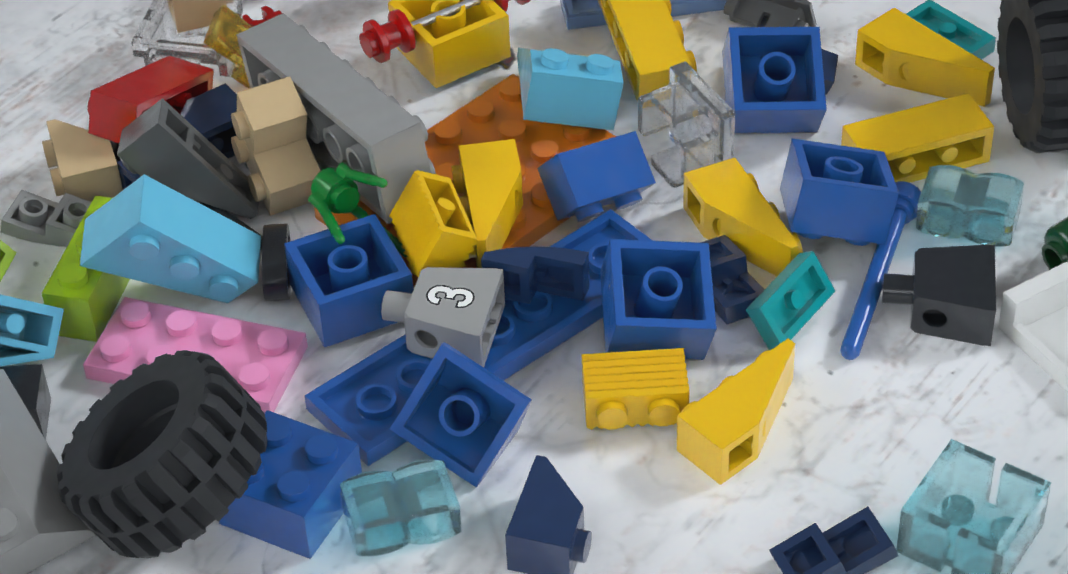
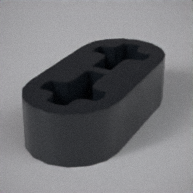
M288 223L263 226L262 286L265 301L290 300L291 286L284 243L291 241Z

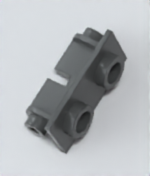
M727 0L724 6V14L729 16L730 21L749 27H759L764 16L769 17L765 27H816L817 25L812 3L808 0Z

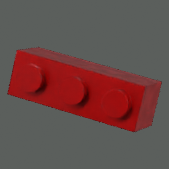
M169 55L91 90L87 105L89 114L88 133L119 143L122 129L162 98L181 114L187 100L213 88L214 69Z

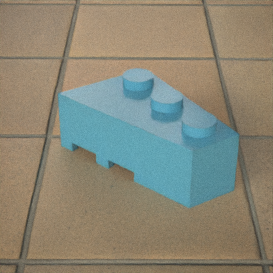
M144 174L85 219L80 266L229 303L259 281L261 236Z

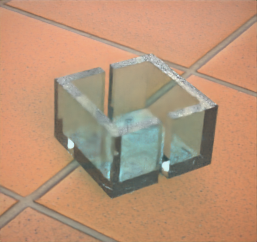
M951 439L901 509L896 551L939 572L947 565L952 568L951 574H1012L1044 525L1052 482L1005 463L1001 469L996 505L991 504L989 499L996 458Z

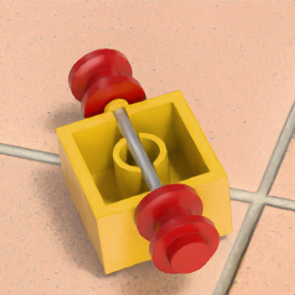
M391 0L388 2V22L379 25L374 19L364 22L363 32L359 35L360 44L366 56L369 58L373 57L379 63L389 61L391 56L390 50L397 48L435 88H438L511 57L509 15L506 13L508 1L511 0ZM531 0L515 1L520 5H524L526 3H529Z

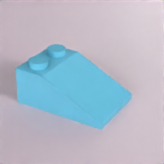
M518 47L517 61L523 120L614 131L624 84L620 61L601 54L584 56L568 54L553 48L535 50Z

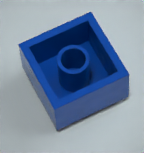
M729 27L722 50L728 133L818 132L827 110L820 27Z
M791 139L780 186L790 231L809 239H820L823 236L841 238L850 244L866 246L870 243L885 245L899 195L885 152Z
M376 214L339 225L345 237L343 244H338L329 229L284 243L290 286L324 348L398 323L382 319L381 310L384 294L387 290L412 294L414 290L412 273Z
M610 239L600 270L605 352L684 348L685 359L704 360L717 330L709 243Z
M267 410L265 412L267 446L266 452L260 454L262 463L257 474L251 475L247 481V490L240 499L235 498L229 505V512L219 521V524L311 559L364 486L359 444Z

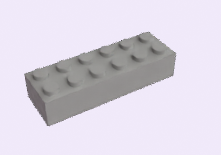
M280 14L236 34L250 88L291 77L307 112L306 139L319 165L324 169L328 167L337 168L341 162H344L354 170L376 175L387 180L388 185L385 188L357 181L354 182L358 186L360 200L387 224H390L393 219L389 215L414 171L419 170L436 174L426 151L425 142L428 140V132L423 121L417 115L412 116L400 106L393 96L388 97L376 87L369 77L364 78L353 69L349 61L340 59L330 50L325 42L316 40L303 25H297L285 14Z

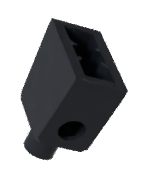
M995 245L918 249L914 254L912 275L884 273L882 303L911 305L910 329L915 333L982 346H991L996 315Z

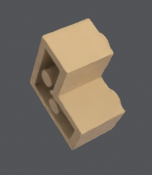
M291 77L237 92V112L231 114L236 136L231 137V143L240 164L246 162L251 174L248 175V183L255 201L263 200L269 216L308 204V198L312 194V182L321 170L306 139L307 112Z

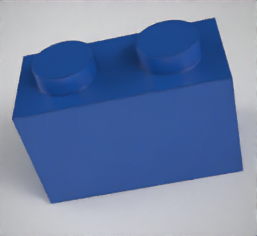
M636 131L558 153L537 168L557 220L576 216L577 222H582L604 212L603 206L613 203L616 210L627 208L642 201L640 193L656 183Z

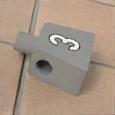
M427 267L421 270L412 294L390 290L385 292L381 310L382 319L404 323L407 349L414 354L433 359L441 344L446 342L484 368L505 307L503 269Z

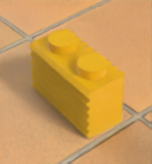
M414 171L389 215L393 219L391 223L395 225L394 229L398 231L396 235L402 243L401 247L405 249L404 254L408 256L406 260L410 262L411 272L419 277L421 270L427 267L462 268L466 266L464 261L470 259L468 254L474 252L473 246L479 244L451 179L424 171Z
M684 348L581 354L586 427L590 430L596 426L600 429L613 430L623 428L626 425L633 428L639 424L643 427L647 423L652 426L674 425L677 423V415L689 404V385Z

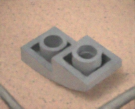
M21 190L1 220V233L46 245L68 246L91 202L65 193L60 202L57 203Z

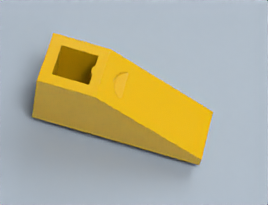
M892 8L858 29L855 65L885 84L943 98H952L969 93L974 101L983 107L991 102L995 67L898 9Z
M515 139L458 145L460 165L451 166L454 188L457 194H464L459 199L479 244L473 246L474 252L468 254L470 258L475 257L477 268H482L481 258L484 252L502 249L523 206L522 173Z
M735 157L684 173L683 208L704 238L710 240L726 235L746 255L747 261L776 277L799 253H803L798 235L787 229L780 219L775 204L765 199L759 191L755 177L751 173H746Z
M786 339L772 350L762 352L752 364L736 375L726 377L716 389L699 401L689 403L677 415V451L718 484L722 485L759 457L793 380L795 343L790 339Z

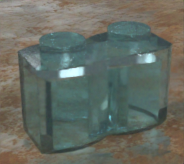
M951 165L929 167L918 201L916 229L936 237L948 239L965 237L981 245L1009 246L1012 244L1022 207L1024 182L1015 177L1000 173L976 175L967 169Z
M414 461L393 472H363L340 483L342 510L356 555L358 556L387 554L401 549L409 543L417 545L437 543L461 532L460 505L444 461Z

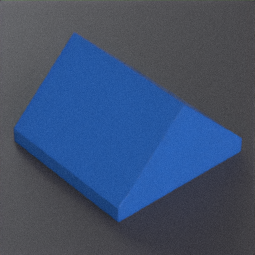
M443 342L390 430L477 487L517 434L532 399L446 342Z

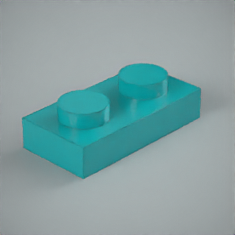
M927 0L906 13L909 17L981 60L995 50L996 37L932 0Z
M814 251L799 253L750 304L746 311L768 350H772L786 339L791 340L834 294L835 289Z

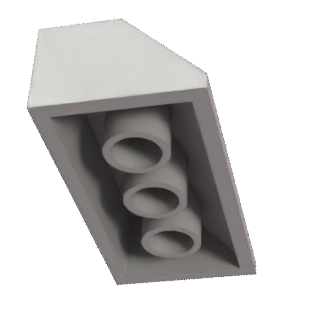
M0 369V574H28L96 535L62 502L57 478L58 465L60 464L4 369Z

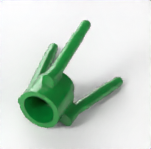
M341 162L337 168L328 167L320 171L312 182V194L308 198V202L317 208L331 235L338 244H343L345 237L332 212L338 214L350 212L358 219L370 216L358 205L360 194L358 186L354 181L380 188H385L388 185L386 179L354 170L344 162ZM384 227L398 252L402 256L408 257L404 254L405 249L401 247L402 243Z

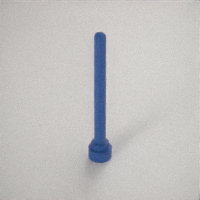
M895 182L899 195L885 245L877 244L840 348L841 355L847 360H854L860 355L882 291L883 275L889 271L904 225L914 220L921 208L923 194L918 187L909 182Z

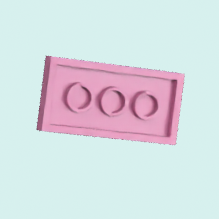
M124 297L84 362L83 367L87 379L115 384L120 379L125 380L132 375V370L142 364L149 365L154 362L156 357L163 354L175 355L176 351L182 350L206 353L212 356L261 406V410L265 413L267 410L275 411L308 345L306 333Z

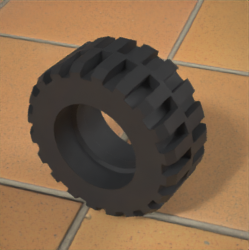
M1001 0L999 8L1001 15L998 18L997 26L999 31V40L997 41V53L999 54L998 70L999 78H1001L1003 102L1006 103V114L1009 123L1013 125V133L1020 140V144L1024 148L1035 153L1068 150V0Z
M188 350L176 351L175 355L166 353L158 356L153 363L149 365L142 364L132 370V375L128 378L117 381L109 388L111 391L102 400L98 399L89 409L90 413L86 419L79 421L72 432V441L65 445L61 454L63 463L58 465L57 478L62 502L112 551H116L121 556L131 558L159 557L160 552L171 553L182 548V544L186 540H195L207 532L206 527L214 520L219 522L229 512L228 507L235 498L240 499L248 488L247 481L251 475L257 474L262 463L260 454L266 452L267 422L261 406L212 356Z

